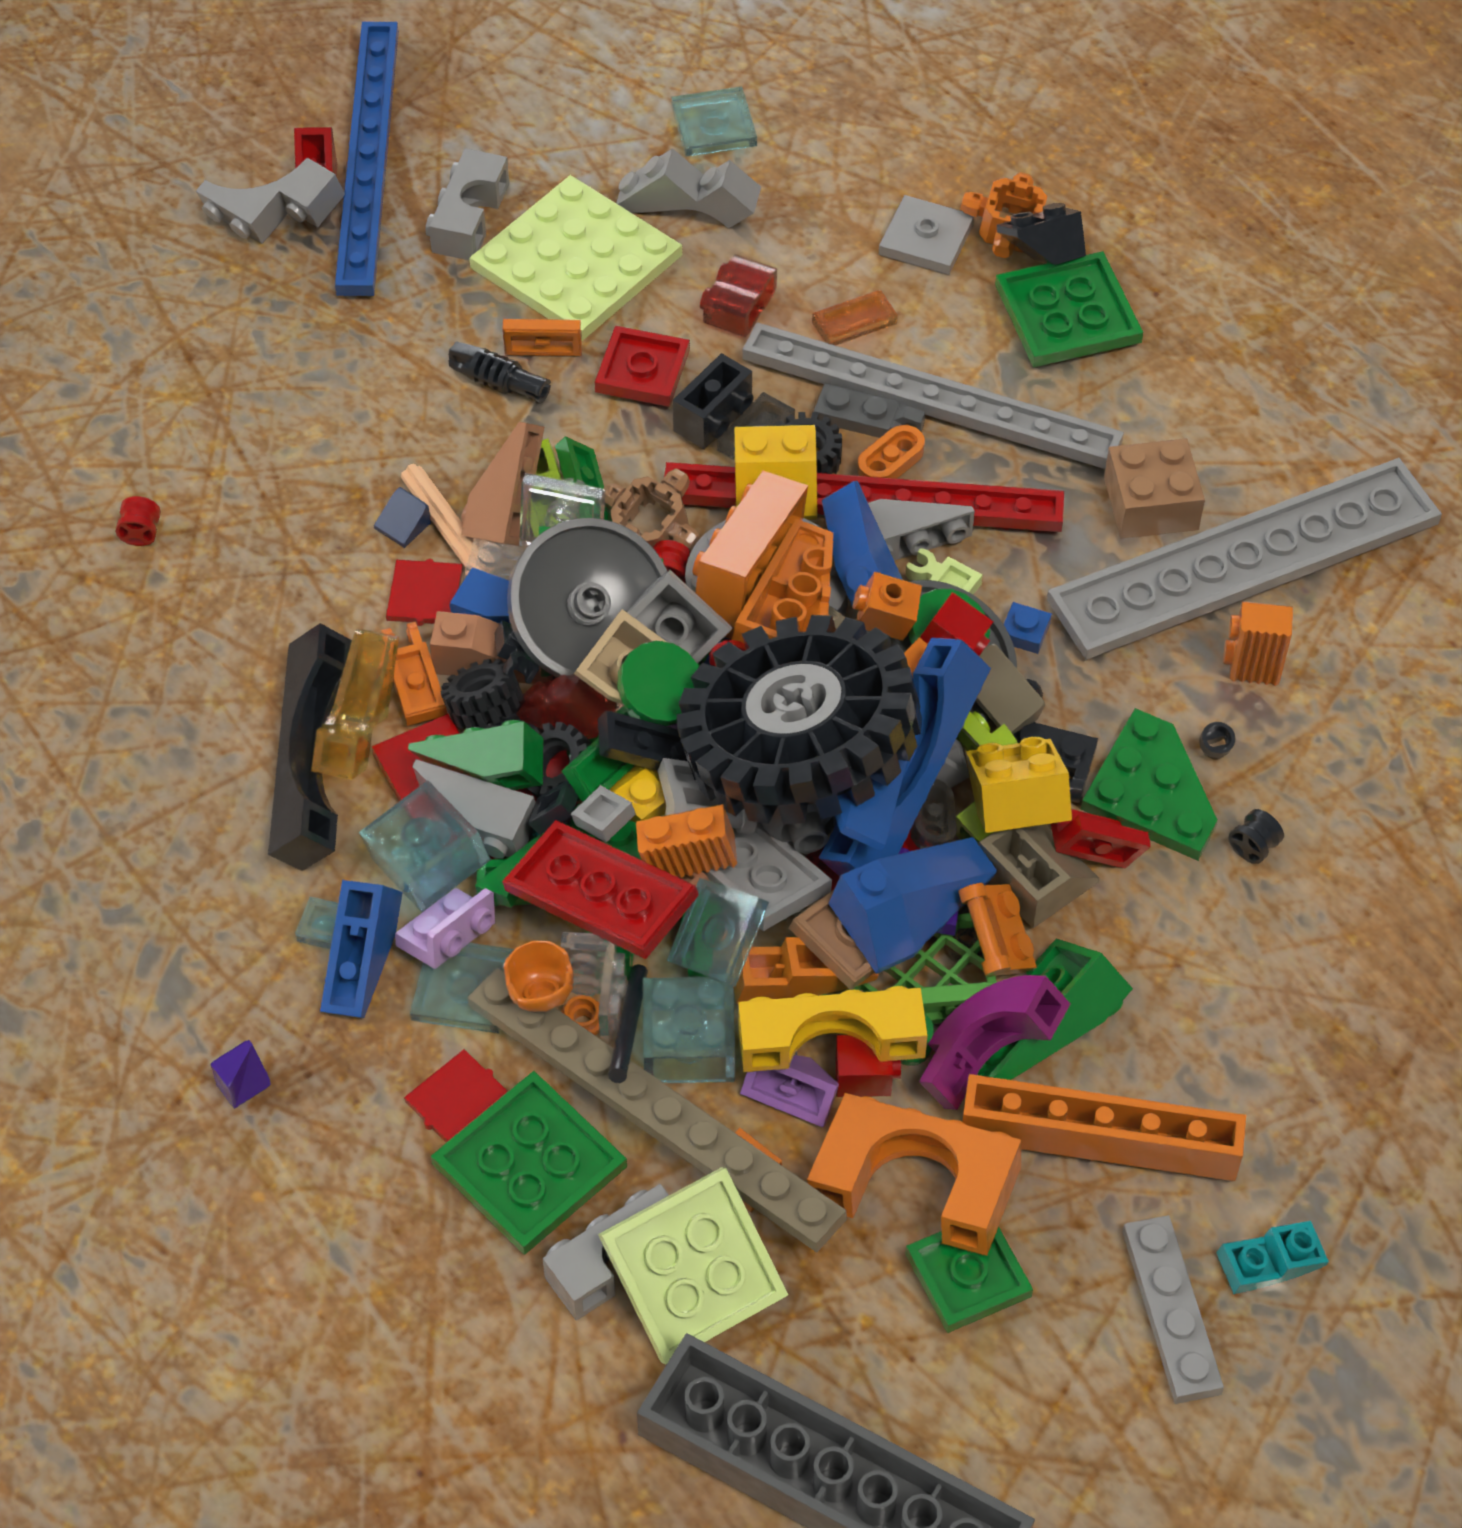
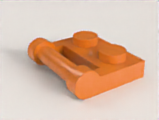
M976 883L958 890L962 904H967L985 959L981 963L985 976L1021 974L1037 968L1033 956V943L1025 932L1019 913L1020 904L1018 898L1012 892L1010 884L984 885L983 883Z

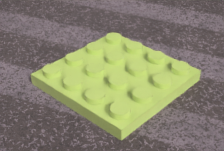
M569 175L469 259L472 270L546 318L581 320V341H583L682 256V244Z

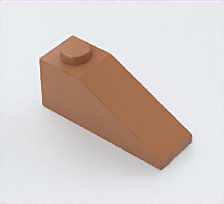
M519 422L470 492L467 504L462 511L461 520L463 528L461 535L502 544L523 545L544 426Z
M437 611L430 641L432 663L436 674L457 676L459 675L457 670L462 667L467 670L471 668L470 664L474 662L481 665L485 659H491L492 663L496 659H502L503 663L507 661L497 656L494 633L499 623L479 615ZM539 667V671L531 684L550 686L553 675L541 677V667ZM514 670L518 683H526L525 676L518 670Z

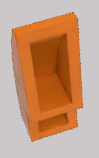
M785 937L781 947H738L730 964L736 1004L742 1001H749L755 997H769L771 999L794 998L803 993H812L818 996L848 989L798 937ZM874 972L859 985L877 980L879 974Z

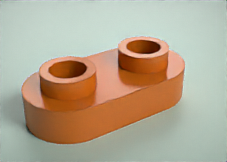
M899 425L892 428L860 454L858 458V476L897 479L923 457L925 445L923 433L910 425Z

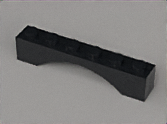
M321 623L291 642L288 647L268 849L269 856L301 871L335 852L338 814L331 807L325 794L322 777L323 752L332 713L350 675L353 640Z

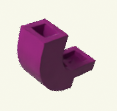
M1016 976L996 982L980 990L959 1005L933 1034L928 1045L935 1054L919 1082L944 1109L957 1110L966 1095L969 1074L977 1075L984 1063L994 1053L1012 1042L1022 1039L1051 1040L1068 1010L1070 1002L1047 976Z

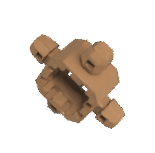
M679 469L668 472L661 480V483L646 476L634 479L627 489L617 484H606L600 493L604 506L611 510L612 522L634 531L649 543L652 548L661 540H673L684 544L692 551L700 540L697 531L689 526L687 512L682 501V497L689 487L690 480L688 475ZM658 502L663 509L673 513L672 516L668 514L662 521V529L660 531L654 529L652 533L645 531L642 534L637 527L627 523L628 520L633 521L637 516L639 505L646 507L648 503L655 505Z

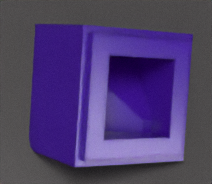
M250 1040L244 1041L210 1064L217 1087L234 1109L271 1085L269 1076Z

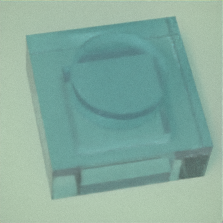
M310 896L295 932L297 942L331 949L338 903Z

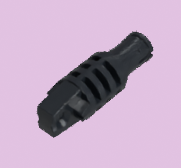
M458 341L449 349V367L462 373L474 382H479L504 394L516 392L539 403L545 401L551 388V385H549L551 383L550 379L527 372L522 369V366L516 360L509 359L503 355L500 356L498 353L490 352L486 348Z

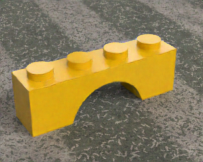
M894 986L884 991L862 992L860 990H846L840 994L819 996L812 993H803L794 998L771 999L769 997H755L749 1001L738 1002V1027L743 1072L789 1069L793 1056L805 1042L816 1036L828 1033L846 1034L863 1041L872 1049L880 1062L925 1058L928 1035L921 988L908 989L903 986Z

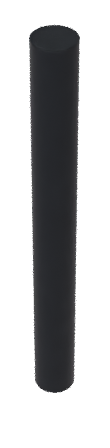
M641 964L632 966L608 1073L609 1079L614 1083H622L627 1078L648 975L647 968Z

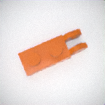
M416 622L406 624V634L411 645L397 648L395 634L391 628L381 630L388 667L407 726L448 714L440 691L442 690L426 641L422 642Z

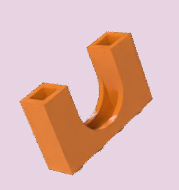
M845 1093L809 1173L807 1183L844 1208L847 1217L854 1218L872 1175L882 1165L893 1159L905 1156H922L933 1159L948 1168L956 1179L941 1215L942 1244L987 1256L1021 1170V1139L1013 1138L999 1131L990 1132L968 1126L958 1120H945L923 1114L913 1108L904 1109L881 1103L872 1097H859Z

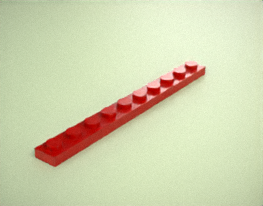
M666 462L664 477L674 469H679L689 477V487L682 497L684 505L731 508L733 505L736 506L735 467ZM817 473V514L825 515L822 504L824 498L851 482L858 481L868 503L879 499L972 506L975 510L973 526L1062 532L1064 491Z

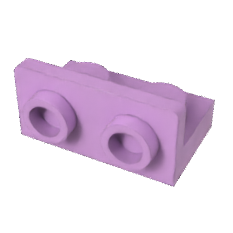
M454 888L395 933L396 946L436 969L450 957L456 956L463 947L480 934L486 933L495 924L494 893L485 888L474 897H471L463 891Z

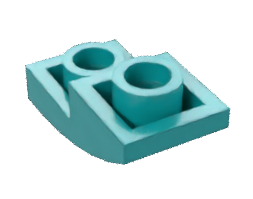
M1311 1221L1271 1227L1264 1237L1225 1243L1216 1252L1233 1294L1285 1282L1325 1267L1329 1263Z

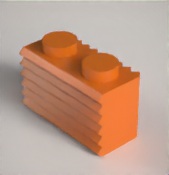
M1242 601L1239 615H1231L1229 640L1226 639L1223 653V664L1230 665V679L1233 682L1238 679L1240 682L1247 680L1249 683L1255 681L1259 685L1264 682L1266 685L1272 683L1274 686L1280 683L1292 636L1293 606Z
M724 804L665 816H656L636 822L638 852L642 861L674 876L682 878L685 874L691 876L695 872L699 875L702 871L708 873L711 869L717 871L721 867L725 870L728 866L734 868L737 865L735 834L724 809Z

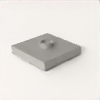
M904 195L879 245V255L950 275L974 225L975 217L965 214L960 210Z

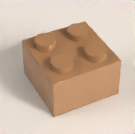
M1187 438L1110 446L1108 448L1104 479L1120 539L1199 530L1205 498Z

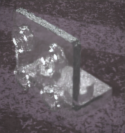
M562 932L560 947L567 951L574 975L571 992L587 996L601 994L598 1015L600 1039L612 1047V1041L616 1040L620 1022L621 1002H624L627 977L624 975L625 953H617V945L595 934Z

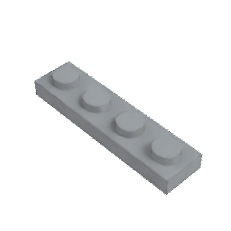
M1170 1216L1124 1224L1122 1233L1175 1404L1222 1395L1224 1386Z

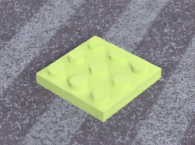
M723 1167L598 1234L660 1362L664 1364L669 1362L686 1333L706 1342L788 1296L727 1169Z

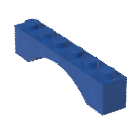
M930 639L913 672V680L921 707V734L915 735L917 748L910 761H907L886 845L882 852L842 834L838 823H836L819 859L837 875L841 876L880 858L898 855L904 841L907 839L909 831L922 805L926 801L927 795L991 670L963 640Z

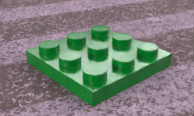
M1104 251L1088 254L1057 265L1047 263L996 275L995 286L1033 367L1142 343L1144 332Z
M532 1071L431 1155L432 1165L524 1255L627 1168V1158L535 1071Z

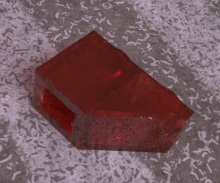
M564 674L551 681H538L533 684L524 694L523 699L525 702L516 715L521 720L543 729V724L550 723L554 727H556V722H563L567 726L570 724L588 739H591L599 734L598 718L606 710L615 712L618 706L614 701L607 699L575 674L569 676Z

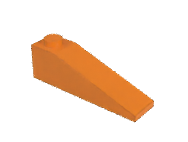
M795 518L738 616L732 640L744 643L742 634L759 626H762L769 639L777 637L776 621L797 617L801 632H806L811 615H828L831 594L830 572L832 568L833 532Z

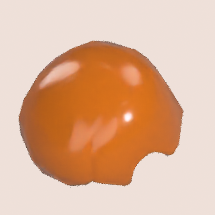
M530 941L520 945L505 960L504 973L508 994L513 1003L517 1004L521 1009L529 1012H547L564 1004L573 989L574 975L569 955L564 948L551 941Z

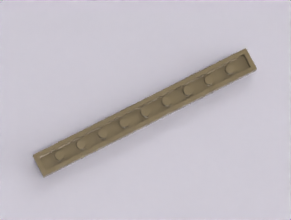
M496 968L467 997L469 1007L706 1175L721 1167L726 1168L744 1202L816 1253L847 1220L844 1208L631 1060L626 1080L622 1083L612 1082L608 1077L614 1048L556 1008L547 1012H529L519 1008L509 997L505 973L499 968Z

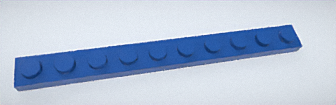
M362 21L335 279L336 296L375 295L399 36L398 22Z

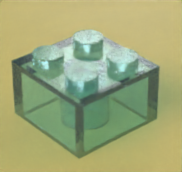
M429 780L359 832L373 861L421 913L491 860L478 831Z
M733 976L643 978V1058L645 1071L663 1083L735 1082Z

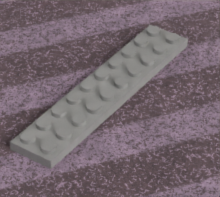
M1396 458L1048 590L1047 601L1085 660L1438 525L1442 513L1402 460Z

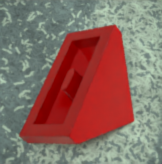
M332 127L294 128L295 169L306 158H309L334 173L337 177L338 164Z

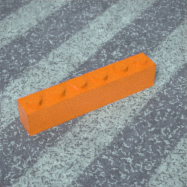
M969 1074L962 1122L968 1126L990 1132L999 1131L1013 1138L1021 1139L1022 1150L1236 1181L1243 1158L1246 1115Z

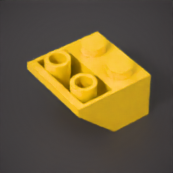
M1028 737L1016 744L1002 746L998 743H987L980 745L976 750L966 751V760L977 815L985 833L1072 820L1069 772L1051 739Z

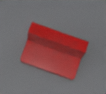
M1071 809V821L1050 824L1056 852L1124 869L1151 847L1149 835L1146 831L1122 826L1118 820Z

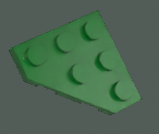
M1135 708L1084 796L1081 810L1090 814L1118 820L1125 827L1146 831L1151 841L1199 861L1216 829L1218 819L1174 724Z

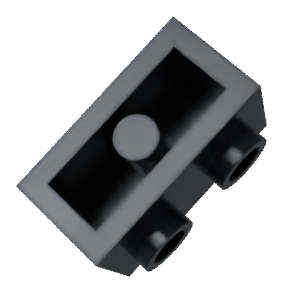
M721 353L673 399V431L702 449H705L715 438L720 439L726 433L729 425L739 415L746 414L752 406L754 400L752 395L753 371Z

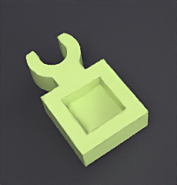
M920 548L917 552V562L924 565L923 567L915 566L910 562L906 565L905 575L911 581L934 580L945 582L962 588L973 595L982 585L983 575L950 557H947L941 564L936 561L934 554L926 549Z

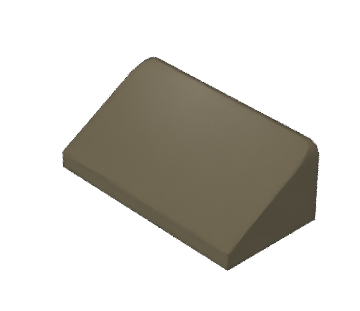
M995 643L986 647L979 657L991 670L975 701L998 728L1005 724L1014 734L1024 726L1038 720L1045 707V702Z

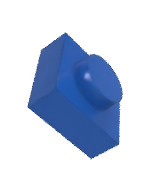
M1013 602L1004 622L1013 646L1038 654L1051 624L1052 613Z

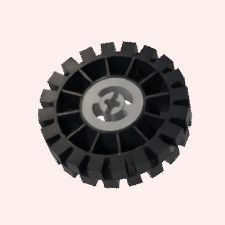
M811 615L806 632H801L797 617L776 621L777 637L769 639L762 626L743 633L745 651L727 642L712 653L716 667L702 663L691 676L694 688H684L679 701L682 714H677V730L694 780H697L699 789L709 801L716 798L718 805L724 804L726 812L735 817L745 809L748 821L769 824L778 808L783 825L805 823L807 806L814 803L821 820L841 814L842 810L837 796L844 793L856 806L864 803L875 796L871 779L888 786L901 773L898 760L910 761L917 748L915 735L921 734V707L907 658L898 644L892 646L890 636L876 627L867 633L865 624L862 621L846 617L836 629L832 615Z

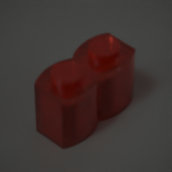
M735 254L728 263H723L720 266L716 282L712 288L707 287L702 294L700 309L703 310V323L746 337L755 326L760 313L766 308L777 288V268Z

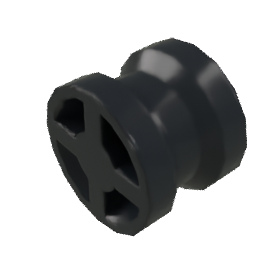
M1253 809L1245 816L1244 825L1236 826L1229 833L1228 838L1233 850L1241 858L1250 863L1259 864L1268 856L1269 848H1274L1282 842L1284 832L1279 822L1272 815L1261 809Z

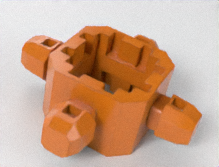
M1020 172L1013 177V180L1002 178L993 181L988 198L984 197L983 194L966 192L964 194L960 210L974 217H983L979 234L986 243L993 244V253L998 257L1008 258L1013 254V251L1023 252L997 232L998 224L1011 221V216L999 217V211L1006 207L1009 208L1008 212L1015 214L1021 212H1032L1033 214L1043 212V206H1045L1048 196L1041 187L1033 186L1034 181L1030 174Z

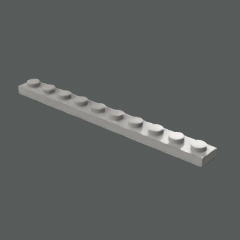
M758 322L743 347V360L822 384L827 383L896 400L899 403L903 402L910 407L924 411L925 415L1105 469L1108 448L1110 446H1120L1123 442L1124 432Z

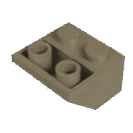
M1046 824L993 832L979 842V846L997 869L996 875L988 883L990 885L1010 884L1012 892L1016 895L1020 904V916L1032 928L1038 926L1099 883V877L1080 858L1056 852L1052 830Z

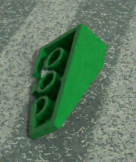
M1056 938L1035 962L1037 968L1027 971L1025 974L1047 976L1070 1002V1006L1052 1039H1022L1012 1042L994 1053L984 1063L977 1075L1007 1080L1014 1079L1104 1023L1108 1017L1119 1011L1123 1005V1000L1133 988L1102 953Z

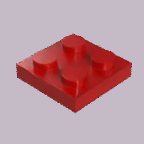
M615 326L594 382L595 392L670 407L690 351V340Z

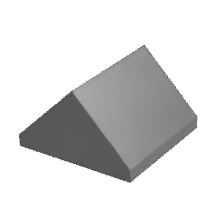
M671 570L654 581L627 611L628 614L666 642L674 643L686 650L697 663L732 629L721 616Z

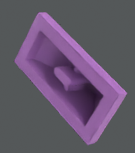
M795 1055L789 1069L747 1072L740 1094L823 1128L826 1125L839 1084L811 1057Z

